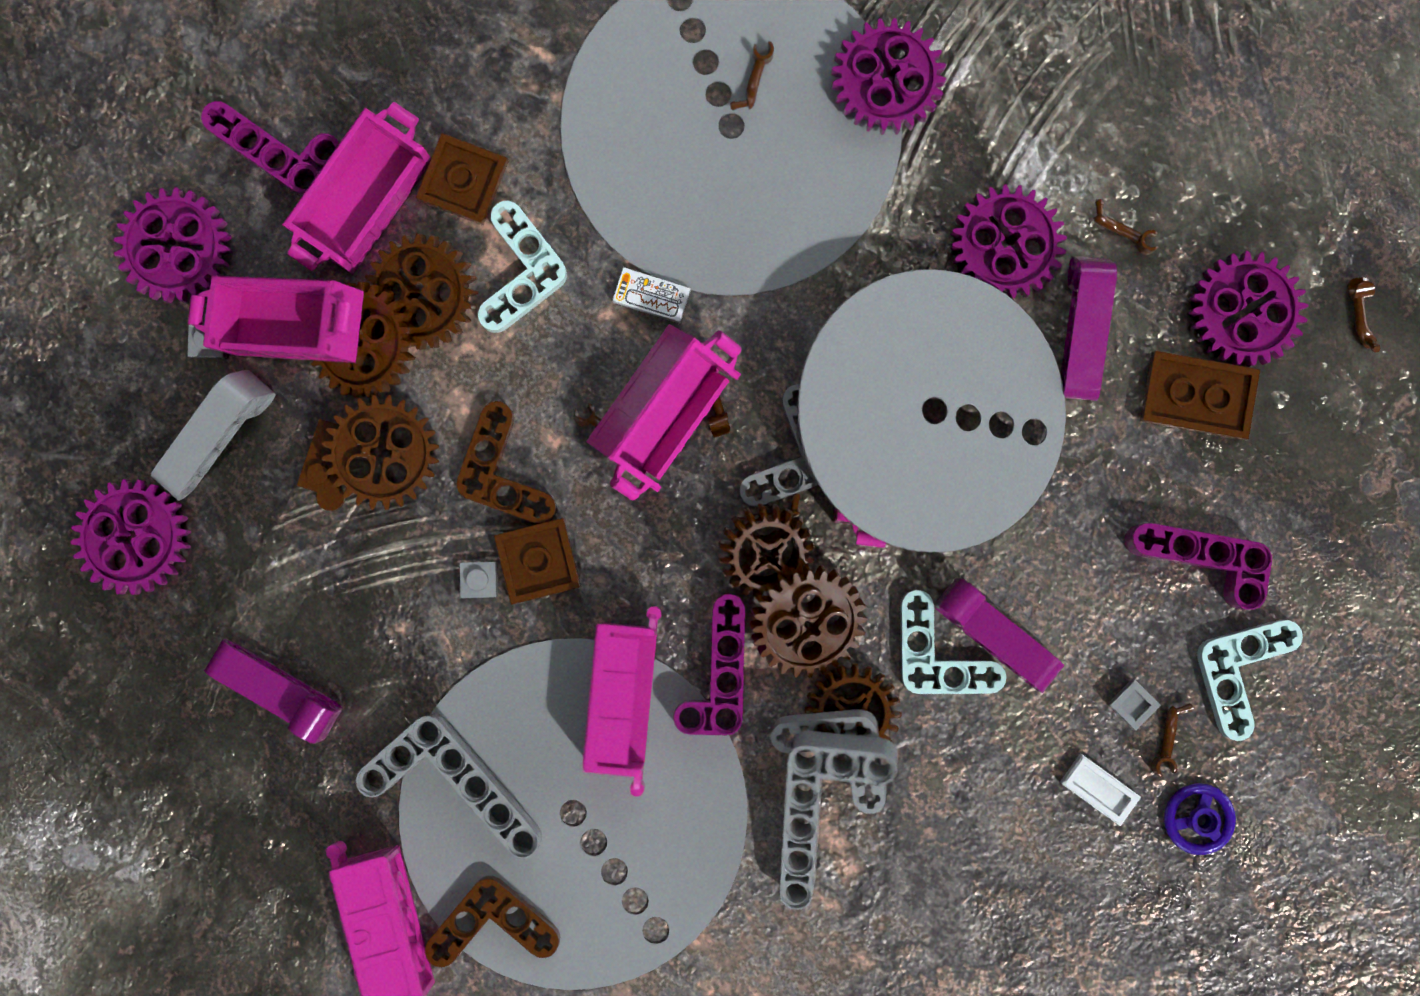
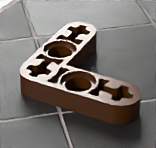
M490 402L483 408L458 475L456 484L458 492L466 499L534 523L541 524L551 521L557 511L556 501L552 496L495 475L514 424V414L510 407L503 402ZM499 408L503 409L502 415L507 418L505 424L498 423L495 430L496 434H502L500 441L490 435H481L484 428L491 431L493 421L488 418L490 412L497 413ZM489 441L495 446V455L489 461H481L476 455V448L481 442ZM473 461L481 467H490L488 474L483 471L480 472L478 481L483 484L482 489L474 490L473 494H469V487L465 485L466 479H473L477 470L469 468L471 462ZM511 486L517 493V499L511 506H503L497 499V494L502 487ZM524 491L530 492L527 500L539 503L541 498H545V505L550 507L549 513H542L540 518L535 517L536 511L526 506L523 508V513L518 512L517 510L523 503Z
M485 876L473 886L429 939L425 946V955L429 963L435 967L449 966L489 918L538 958H547L553 955L560 944L561 936L553 923L501 879L495 876ZM492 885L497 889L494 893L497 900L495 901L490 898L480 909L487 912L483 916L479 908L468 903V900L471 899L476 904L484 893L480 887L489 888ZM519 907L523 909L526 914V922L523 925L513 926L507 921L506 913L510 908ZM460 912H469L474 916L476 922L472 930L463 931L459 929L456 924V916ZM533 919L538 922L533 928L540 935H544L546 932L551 934L549 940L550 944H552L551 947L548 945H543L541 948L536 945L538 937L531 931L527 937L522 934L528 929ZM448 927L450 932L445 931V928ZM451 933L463 940V943H460L456 938L447 950L451 954L450 956L443 954L439 957L435 954L437 946L434 943L436 942L441 945Z

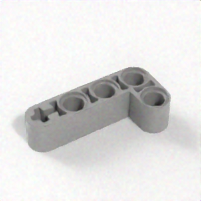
M242 370L225 375L211 389L151 472V477L177 500L184 499L199 484L245 420L258 416L272 403L276 395L275 392L250 370Z

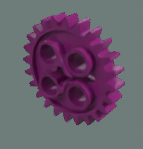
M879 18L874 30L866 22L863 26V35L853 30L850 36L853 43L843 40L841 49L844 53L835 54L834 61L841 66L832 67L831 75L839 79L833 81L831 87L832 90H842L836 96L835 101L836 103L847 102L843 114L848 115L855 112L854 124L857 125L863 119L866 120V131L868 132L873 128L874 124L879 125L881 135H884L887 126H892L894 133L899 134L902 123L909 130H912L914 118L924 123L927 118L924 110L933 113L937 107L933 100H941L943 92L936 87L944 86L946 78L937 74L944 72L946 64L935 62L940 58L942 51L930 50L934 38L923 41L921 39L923 28L918 29L914 34L910 32V21H907L901 29L898 28L896 18H893L890 27H885L883 20ZM891 48H900L904 51L906 57L900 60L894 59L888 51ZM874 49H878L882 55V61H880V58L874 52ZM860 62H868L872 65L874 71L869 74H863L859 72L856 65ZM884 69L888 76L895 75L893 86L888 77L882 78ZM907 79H913L919 83L921 89L914 92L909 91L904 87L903 82ZM895 92L897 93L899 98L903 100V104L897 103L895 99ZM876 93L883 94L887 97L889 103L884 106H878L873 103L871 96Z
M1004 184L1000 190V195H997L993 187H990L987 190V199L979 193L975 195L973 199L976 207L970 203L965 204L963 210L967 216L958 215L955 219V222L962 228H954L951 231V236L958 238L959 241L952 243L950 250L960 251V255L953 260V264H964L965 267L960 272L961 274H970L972 277L992 285L1001 292H1007V296L1014 300L1017 290H1019L1023 298H1027L1030 295V286L1039 292L1043 288L1041 279L1048 283L1053 280L1054 276L1050 270L1058 271L1062 266L1055 257H1063L1066 254V250L1057 245L1063 243L1067 236L1057 234V230L1064 225V222H1053L1052 217L1058 210L1057 208L1049 211L1044 209L1048 201L1047 198L1037 203L1034 201L1036 190L1033 189L1026 197L1022 195V185H1018L1014 193L1010 194L1007 184ZM1013 211L1017 213L1021 219V224L1018 226L1010 225L1005 219V212ZM990 217L995 218V220L997 221V226L994 223L990 222ZM977 231L988 232L992 238V243L990 245H981L976 240L975 233ZM1012 238L1015 243L1012 247H1004L1001 243L1004 239L1009 240ZM1025 241H1036L1040 246V254H1029L1025 248ZM1003 259L1010 263L1011 274L1003 275L999 273L995 267L996 260ZM1019 259H1020L1022 262L1026 263V265H1027V268H1026V269H1023V268L1020 266V261H1019Z
M174 187L170 196L168 191L160 188L159 198L156 199L147 192L145 193L146 204L143 205L134 200L133 203L137 211L134 214L129 211L123 212L129 219L128 224L117 223V227L124 231V236L115 237L113 241L122 245L123 249L114 252V256L125 260L118 266V269L124 273L130 272L125 280L132 285L138 283L136 288L138 292L145 294L149 291V297L156 301L162 295L163 300L171 304L176 294L179 301L186 303L188 292L197 296L200 294L199 288L201 286L210 289L211 283L209 280L211 276H221L217 271L218 267H229V264L222 259V255L231 254L233 250L223 245V242L232 239V235L221 231L228 225L227 221L223 218H217L220 210L215 206L209 207L210 201L203 196L197 200V194L191 190L184 196L183 191L178 187ZM162 219L163 227L161 231L152 234V225L157 220ZM198 222L199 228L197 233L187 237L186 231L188 226ZM147 240L155 241L161 244L174 245L175 242L178 241L185 246L203 245L204 249L199 251L179 246H173L171 247V250H168L167 248L161 245L143 246V242ZM159 254V264L155 268L149 269V259L153 255ZM189 257H194L195 265L193 269L184 272L183 264L185 260Z
M1249 251L1242 253L1239 259L1233 253L1226 257V263L1221 259L1213 263L1215 271L1208 268L1202 273L1207 281L1200 280L1195 283L1194 286L1201 293L1190 297L1189 300L1198 304V307L1190 310L1189 315L1198 316L1199 321L1194 323L1191 328L1203 330L1204 333L1197 339L1198 342L1207 339L1211 342L1206 352L1210 353L1217 349L1221 350L1219 361H1224L1231 355L1232 365H1240L1243 359H1245L1247 367H1252L1256 365L1257 358L1262 365L1270 363V355L1278 359L1284 356L1282 348L1289 350L1295 346L1290 337L1298 338L1302 336L1303 332L1296 325L1306 323L1308 319L1299 315V311L1309 307V305L1298 302V297L1306 293V290H1295L1293 285L1298 282L1299 276L1288 279L1286 274L1290 266L1287 265L1277 269V257L1265 263L1264 252L1258 253L1253 260ZM1248 277L1254 278L1258 282V293L1252 292L1248 288ZM1270 291L1274 293L1272 299L1253 309L1249 314L1239 318L1228 327L1222 326L1224 320L1241 311L1250 303L1260 299ZM1219 296H1223L1229 301V312L1222 311L1217 304ZM1268 307H1272L1278 312L1279 319L1277 323L1272 322L1268 318ZM1239 325L1248 330V342H1244L1238 337L1237 328Z
M122 479L121 487L116 483H107L108 494L100 489L94 490L97 501L85 499L83 502L89 509L88 512H76L75 514L83 522L82 525L71 526L72 530L80 533V538L70 541V544L81 546V551L77 552L73 557L74 559L86 560L80 571H94L90 582L98 583L103 580V590H111L115 586L116 594H125L129 588L131 595H139L141 587L146 592L155 591L154 581L159 585H166L168 582L165 573L170 575L178 574L177 569L173 565L174 562H186V559L179 554L180 549L190 548L191 545L182 542V537L191 534V530L181 529L180 524L185 522L188 516L176 515V512L182 506L181 503L173 502L168 504L172 495L166 491L159 494V485L151 484L147 488L146 481L137 480L133 487L131 480ZM144 505L148 512L147 519L143 523H139L136 518V512L140 506ZM121 507L124 509L123 517L120 515L119 509ZM111 518L114 523V529L107 536L103 531V524L106 519ZM131 531H134L136 537H133L131 543H128L127 537H130ZM155 538L159 542L160 549L158 554L152 557L148 552V545ZM120 551L126 557L125 565L121 569L115 565V556ZM139 558L143 561L142 567H139L138 565Z

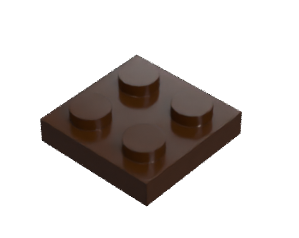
M441 133L416 199L424 204L484 226L509 160L502 155Z
M564 518L494 535L511 605L581 587Z

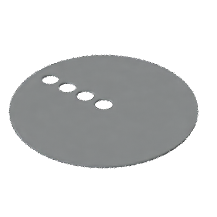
M923 269L894 274L871 283L847 299L830 316L813 342L804 364L798 396V422L805 456L814 477L831 503L849 521L874 538L893 546L922 552H948L979 545L998 536L1020 520L1036 503L1049 483L1060 457L1065 432L1066 407L1063 382L1053 352L1033 319L1015 301L997 288L977 278L958 272ZM931 397L941 399L947 409L946 417L939 424L927 422L922 414L924 402ZM966 404L974 406L980 415L979 425L972 431H964L956 423L957 410ZM996 412H1005L1012 419L1013 429L1006 438L995 437L989 429L990 418ZM1030 419L1041 421L1046 429L1045 438L1038 445L1028 444L1022 436L1023 425Z

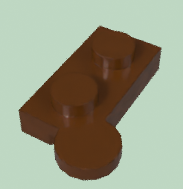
M319 419L297 486L317 492L316 500L318 505L324 510L335 511L340 509L345 503L346 498H343L344 489L341 486L333 488L332 485L338 479L337 474H325L329 468L333 467L332 462L323 461L321 457L331 454V449L322 446V442L333 441L334 438L326 431V428L338 429L339 425Z

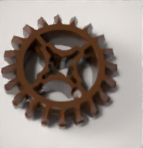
M758 504L756 508L757 514L755 515L752 514L749 508H745L743 512L746 519L741 521L737 516H733L731 520L736 528L725 527L723 529V533L730 540H720L718 543L719 548L725 551L718 555L719 562L726 564L721 569L725 577L731 576L729 583L733 588L741 585L740 591L743 595L746 596L753 590L755 599H757V595H763L764 591H766L767 595L769 594L765 586L766 583L772 584L775 587L779 584L777 574H781L785 579L790 578V568L793 567L798 575L803 574V564L814 563L813 556L807 553L815 549L814 543L807 540L811 536V531L807 527L801 528L804 521L800 516L792 519L793 512L790 509L786 508L780 514L777 504H772L768 513H766L763 504ZM763 527L781 528L779 531L774 530L768 535H759L755 532V530ZM792 538L793 552L786 565L782 560V553L788 547L787 542ZM746 539L751 545V550L745 557L746 562L740 566L739 551L743 541ZM758 542L763 548L771 550L776 561L770 556L767 557L765 554H761V550L756 543ZM764 569H773L777 572L770 576L753 575L754 573L758 575Z
M852 663L850 667L851 674H846V670L841 664L837 666L839 677L834 678L833 674L827 670L824 672L825 677L829 681L826 685L817 679L814 681L813 684L821 692L819 695L813 692L807 693V698L816 701L815 706H805V713H822L827 699L837 706L838 711H845V708L838 703L839 700L846 705L851 704L852 706H854V703L860 704L858 709L867 711L871 697L876 693L881 704V717L878 723L879 738L892 742L891 738L884 733L887 729L892 732H898L899 727L890 723V718H901L902 713L897 710H890V706L900 703V698H887V694L891 693L895 687L891 683L886 684L882 688L880 687L885 675L879 673L871 680L872 667L866 666L863 674L858 675L859 666L857 663ZM855 682L867 685L862 692L860 691L852 698H845L834 690L846 683ZM840 722V734H842L843 732L845 733L846 730H844V722ZM862 722L855 723V726H860L866 730ZM824 723L818 724L819 729L815 731L834 733L833 728L829 732ZM841 754L835 755L837 759L841 756Z

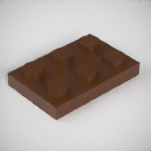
M1153 351L1151 352L1140 422L1238 440H1248L1260 369Z

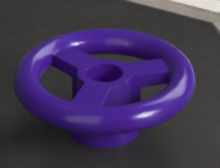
M1195 783L1182 787L1172 795L1165 808L1164 824L1169 838L1178 848L1193 855H1207L1220 850L1229 842L1235 830L1236 815L1231 801L1220 789L1209 784ZM1200 794L1197 808L1192 810L1189 816L1175 819L1180 803L1191 795ZM1213 798L1221 805L1225 816L1224 827L1221 833L1219 832L1221 818L1215 810L1210 808ZM1205 814L1206 822L1204 825L1199 826L1197 823L1198 817ZM1190 828L1200 836L1209 837L1212 842L1207 844L1191 843L1185 840L1178 830Z

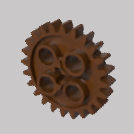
M416 233L413 240L411 236L403 235L402 245L396 241H390L391 253L386 250H379L378 253L383 261L381 263L371 261L370 265L376 270L375 275H365V278L373 284L382 285V292L392 291L395 284H400L402 294L397 301L405 302L400 311L401 313L412 314L406 325L407 327L417 328V331L409 334L410 340L418 342V346H415L417 350H425L427 343L430 348H439V338L444 343H451L450 331L455 334H462V328L458 323H470L472 321L465 314L466 309L477 308L475 304L469 302L470 296L478 295V291L469 289V284L477 278L465 273L471 267V263H459L458 261L462 257L463 252L460 250L450 252L452 243L443 241L439 245V237L430 235L427 240L424 234ZM423 258L426 263V269L419 276L415 267L417 261ZM400 269H403V272L407 276L408 280L404 279L400 275ZM444 283H447L450 288V296L446 301H443L439 295L440 288ZM414 285H419V286H424V287L422 288V290H421V292H420V290H419L416 286H414ZM422 293L426 299L418 298V296ZM433 304L437 305L442 310V314L440 316L438 315V312L436 308L433 306ZM422 308L425 311L426 320L422 326H419L415 317L417 311ZM383 323L379 328V333H385Z
M358 282L357 285L356 283H345V285L364 291L356 363L314 360L311 366H322L323 369L318 377L320 379L331 377L328 387L332 389L341 386V395L353 393L354 398L365 397V394L367 397H372V395L378 396V391L380 393L390 392L389 384H401L397 373L409 374L410 372L404 362L415 360L416 358L408 352L409 347L418 346V342L409 339V334L417 331V328L407 327L406 325L412 314L401 313L400 311L405 302H392L394 292H382V285L372 284L370 286L369 282ZM381 321L385 326L383 336L379 334L378 330ZM371 355L375 360V367L373 370L369 366V358Z
M372 395L371 405L366 406L364 401L358 398V410L354 411L350 406L345 405L344 408L348 416L345 419L337 415L333 417L339 425L338 429L326 428V431L334 438L333 441L322 442V446L331 449V454L321 458L323 461L332 462L333 467L329 468L325 474H337L338 479L333 483V488L344 484L347 488L344 491L343 498L349 497L352 493L356 494L357 506L366 498L369 499L370 510H374L377 501H382L385 510H389L390 500L395 499L397 504L402 507L404 506L403 495L407 494L415 500L417 497L413 488L417 486L424 490L427 489L426 484L421 480L423 476H435L427 467L428 464L439 462L438 459L430 456V451L438 449L439 445L428 443V439L436 432L435 430L424 431L422 427L429 419L423 418L417 421L415 419L418 412L417 407L409 412L404 411L406 402L404 399L395 407L392 406L391 395L387 396L384 404H379L377 396ZM387 421L388 430L385 449L391 451L390 457L383 458L380 482L374 484L373 475L376 456L371 455L370 450L371 448H377L381 423ZM362 422L371 423L376 430L375 438L366 443L359 441L355 436V428L358 424ZM396 428H405L410 432L411 442L407 447L398 448L393 445L391 434ZM356 457H363L370 464V471L363 478L354 477L349 471L350 462ZM391 463H400L406 470L405 478L399 483H391L386 478V468Z
M806 564L803 574L798 575L792 567L790 568V578L785 579L781 574H777L779 584L776 587L769 583L765 584L769 594L768 596H756L762 607L751 608V612L756 620L749 622L752 631L756 632L751 635L754 644L759 645L757 650L761 657L766 656L770 667L777 664L781 674H784L790 668L795 678L799 676L803 669L808 677L812 678L816 668H819L823 675L827 671L826 665L831 663L837 668L839 665L837 659L840 656L848 660L851 659L847 649L849 647H860L855 636L865 635L866 632L859 624L867 622V617L862 612L866 606L862 599L859 598L860 593L855 586L851 587L852 583L848 577L845 576L840 579L836 569H833L827 575L823 565H819L816 572L813 573L809 565ZM815 594L811 601L802 602L805 596ZM840 615L834 623H827L832 616ZM790 620L787 626L776 628L781 621ZM815 641L811 647L802 648L805 643Z

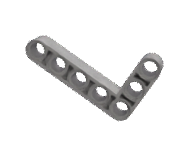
M428 714L416 720L357 774L356 786L359 792L367 797H377L393 787L427 757L511 855L519 859L529 858L541 845L542 831L441 715ZM429 721L437 726L438 736L435 740H428L422 734V727L425 722ZM398 746H405L409 749L411 759L408 764H402L397 761L395 751ZM448 749H455L460 752L462 756L460 767H452L446 762L445 755ZM371 770H377L382 774L384 782L381 788L373 787L369 783L368 775ZM477 776L484 780L486 789L483 794H475L470 790L469 779L471 777ZM493 805H505L510 813L509 819L499 821L494 818L492 814ZM520 831L530 833L534 841L533 846L530 848L520 847L516 842V833Z
M803 731L794 737L787 767L780 899L788 908L794 910L803 909L812 900L816 880L822 779L878 785L890 782L895 777L898 761L897 748L891 741L883 738ZM809 750L815 756L803 757L798 751ZM844 753L849 755L852 759L849 761H840L835 757V755ZM882 757L888 760L889 763L878 765L872 759ZM807 784L812 790L803 791L796 785ZM802 817L807 819L810 823L801 824L798 823L795 820V818ZM802 851L805 854H807V856L800 857L795 855L793 852ZM791 884H800L805 888L797 889Z

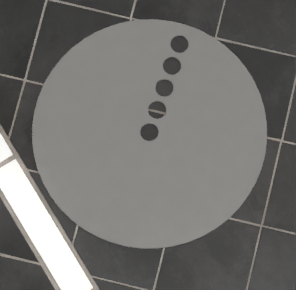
M618 0L601 17L583 42L568 76L562 101L561 144L565 167L578 202L593 227L616 252L641 271L703 294L738 296L774 291L813 276L835 262L866 232L879 213L895 177L901 151L902 124L899 134L894 133L892 126H887L884 135H881L879 125L874 124L869 132L866 131V120L863 119L859 124L855 125V112L848 115L843 114L847 102L836 103L835 101L836 96L842 90H832L831 87L832 82L839 79L831 75L832 67L841 66L834 61L835 54L844 53L841 49L843 40L853 43L850 37L853 30L863 35V26L866 22L844 0H693L691 6L684 11L673 10L668 5L667 0ZM690 18L700 20L706 28L705 36L696 43L685 41L680 34L682 23ZM768 41L772 42L774 46L773 59L764 66L753 108L749 110L748 107L731 110L730 103L732 101L746 100L747 84L755 62L753 58L754 44L757 46V52L765 56L770 53ZM874 49V52L878 55L880 61H882V55L878 49ZM709 50L716 54L719 64L713 73L703 75L694 69L693 58L699 51ZM860 62L856 65L859 72L863 74H869L874 71V68L868 62ZM884 69L882 78L888 77L893 86L894 75L888 76ZM723 82L729 86L732 95L726 105L716 107L707 101L705 94L710 84ZM895 92V99L898 104H901L900 98ZM876 93L871 96L873 103L878 106H884L889 103L887 97L883 94ZM736 114L742 118L744 131L739 137L729 139L720 133L718 124L723 116Z
M553 639L535 642L503 653L465 676L440 700L431 712V714L441 715L447 720L542 831V842L532 856L519 859L511 855L427 757L403 777L401 783L399 832L402 851L412 883L432 919L440 927L482 877L495 876L501 879L557 927L561 938L556 952L547 958H538L532 955L490 918L463 951L480 964L503 976L543 988L582 990L612 986L635 979L674 958L698 937L721 908L738 872L746 840L748 819L747 794L743 771L729 735H688L677 729L674 723V713L677 706L684 701H706V699L684 677L657 659L654 661L642 779L645 783L643 794L639 797L631 795L630 785L634 777L588 773L582 770L595 644L593 639ZM688 707L682 710L679 718L684 726L694 727L700 721V713L695 708ZM716 714L715 720L717 725H719L722 728H725L722 721ZM425 722L422 727V734L428 740H435L438 736V728L432 722ZM455 749L447 750L445 755L446 762L452 767H460L462 763L460 752ZM410 753V755H409V757H408V760H407V763H406V764H408V763L410 762L411 753ZM473 776L469 779V788L473 793L483 794L485 792L486 784L482 778ZM569 800H578L586 808V818L578 826H569L560 817L562 805ZM493 805L492 814L494 818L499 821L509 819L510 813L505 805ZM598 829L605 834L607 846L601 854L589 855L582 849L581 837L587 830ZM526 831L516 833V842L520 847L530 848L533 846L534 841L530 833ZM612 858L622 860L628 869L626 879L617 885L607 883L601 874L603 864ZM491 885L489 888L481 886L480 888L484 892L476 904L471 899L468 900V903L475 905L480 910L488 899L492 898L496 901L497 898L494 893L497 889ZM630 888H640L648 896V906L639 914L627 912L622 905L623 894ZM512 907L507 911L506 918L511 925L521 926L526 922V914L523 909ZM480 910L483 916L487 914V912ZM460 912L456 916V924L459 929L469 931L475 927L476 921L471 913ZM660 917L667 922L669 935L663 942L651 943L644 937L643 925L649 918ZM533 919L528 929L522 934L527 937L531 931L538 937L536 943L538 947L541 948L543 945L551 947L552 944L549 942L551 934L548 932L544 935L537 933L533 928L538 922ZM446 927L445 931L450 932L449 928ZM452 933L448 936L452 941L457 938ZM457 938L460 943H463L462 939Z

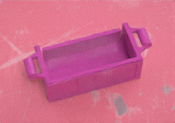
M393 102L389 108L384 109L377 115L367 108L363 109L282 224L293 233L291 247L287 253L291 258L310 271H314L318 265L330 259L353 275L429 166L431 157L424 147L413 140L415 127L419 121L418 117L396 102ZM387 115L410 129L405 135L386 122L384 119ZM301 239L322 254L318 259L297 244Z
M211 276L210 289L201 292L197 296L191 295L187 324L195 326L204 332V347L236 356L356 363L364 291L334 280ZM206 298H208L204 325H202Z
M669 324L586 442L617 464L614 476L610 481V486L631 501L636 500L641 493L650 487L659 492L662 486L645 474L648 472L660 480L678 453L684 448L685 443L702 419L708 414L710 408L730 381L717 372L721 371L735 380H738L741 376L734 369L737 356L741 352V346L721 330L715 332L711 338L701 343L695 337ZM713 344L730 356L727 362L710 350ZM624 470L642 481L639 487L621 476Z
M657 606L650 607L647 610L649 627L607 622L596 625L582 770L588 773L634 777L630 785V793L635 797L641 796L645 789V783L642 779L645 764L658 619L662 616V611Z
M336 841L326 850V855L330 859L332 869L329 875L361 996H426L434 985L435 979L431 964L426 959V945L400 846L395 845L347 858L346 844L343 841Z

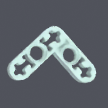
M511 201L497 203L492 209L491 221L527 269L480 306L478 319L486 330L493 333H500L506 330L558 290L567 278V270L561 259L521 208ZM505 210L509 214L514 211L516 212L513 219L520 229H522L524 224L528 226L518 231L512 240L509 236L515 233L506 222L501 225L499 224L502 221L500 214ZM527 236L535 237L539 241L538 250L531 255L523 254L519 249L521 240ZM549 265L551 268L558 266L559 269L556 271L558 278L554 281L550 278L542 281L540 285L544 290L539 293L535 283L528 278L534 275L538 281L545 275L543 270L545 266ZM520 285H526L532 289V298L525 304H519L513 299V292ZM506 296L510 305L517 311L511 314L507 308L500 314L501 323L496 324L494 321L487 323L486 320L490 317L488 310L494 308L496 311L501 310L506 306L501 299Z
M912 590L904 594L900 602L901 681L907 690L916 694H991L1003 688L1006 683V673L1003 667L996 662L988 660L935 661L933 600L929 594L921 590ZM914 596H919L921 602H926V609H922L919 612V621L927 620V628L917 625L907 628V620L914 621V611L907 608V604L914 601ZM915 631L924 633L927 638L926 647L919 652L912 651L907 644L909 635ZM939 666L936 674L938 688H932L934 684L932 680L921 681L920 687H915V683L908 680V675L914 674L916 667H920L921 673L934 674L932 667ZM968 666H974L972 671L974 674H984L987 671V667H991V671L998 674V680H993L990 687H987L985 681L972 680L974 688H968L971 678ZM950 667H957L962 671L963 680L957 687H949L944 682V673Z
M1276 620L1208 639L1199 646L1197 651L1199 666L1217 727L1224 737L1235 741H1243L1250 737L1255 727L1238 667L1296 650L1302 643L1303 634L1301 628L1295 622ZM1281 627L1283 630L1291 632V637L1286 639L1287 645L1281 641L1268 643L1265 637L1281 634ZM1248 635L1254 636L1259 646L1257 652L1251 656L1244 654L1241 649V642ZM1212 646L1223 651V656L1218 658L1221 669L1229 668L1230 673H1219L1212 676V671H1219L1217 663L1208 660V654L1213 652ZM1225 679L1230 680L1235 689L1233 696L1227 700L1221 699L1217 694L1218 684ZM1239 703V708H1232L1234 716L1238 719H1243V724L1238 726V733L1236 730L1228 728V724L1233 722L1231 711H1222V706H1233Z

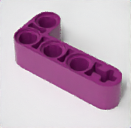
M211 102L204 107L201 113L203 125L216 138L299 197H302L307 190L301 189L302 179L308 175L316 177L327 162V160H321L322 152L328 147H335L336 149L339 145V141L334 136L321 133L316 135L303 152L298 155L224 102ZM221 118L228 120L234 126L232 131L218 123ZM257 135L256 144L253 147L244 148L246 139L249 136ZM285 155L286 161L284 165L273 169L272 163L277 156Z
M1072 256L1069 262L1067 283L1068 287L1072 290L1060 374L1065 398L1092 401L1099 399L1117 282V265L1107 258Z
M1154 523L1137 524L1126 532L1125 545L1134 555L1226 571L1223 593L1224 599L1230 607L1240 610H1255L1265 602L1272 566V554L1265 544ZM1145 534L1147 538L1161 539L1159 544L1144 545V542L1139 541V535ZM1178 536L1182 537L1186 542V551L1181 556L1173 548V543ZM1213 543L1218 544L1221 548V557L1217 562L1213 561L1209 555V548ZM1249 549L1256 555V563L1252 568L1246 565L1244 559L1245 553ZM1244 584L1251 591L1250 599L1246 603H1243L1239 598V590Z
M955 578L936 601L934 608L1031 687L1043 693L1065 665L985 600L986 597L974 586L962 578Z
M722 595L713 604L710 701L689 700L677 706L674 713V723L677 729L684 734L727 736L734 734L741 727L743 720L745 607L742 600L736 595ZM726 600H731L732 606L738 607V614H734L731 617V626L739 625L738 633L730 630L717 632V624L725 626V615L719 614L718 608L725 606ZM724 636L735 638L738 644L735 654L726 657L719 653L717 644L720 638ZM723 672H731L737 679L736 687L730 692H722L717 687V678ZM692 707L700 713V721L694 727H686L680 721V713L685 708ZM728 708L736 714L735 723L729 728H722L716 723V714L721 709Z
M222 639L204 670L213 679L290 723L287 727L288 730L310 743H318L325 740L343 709L340 704L227 639Z

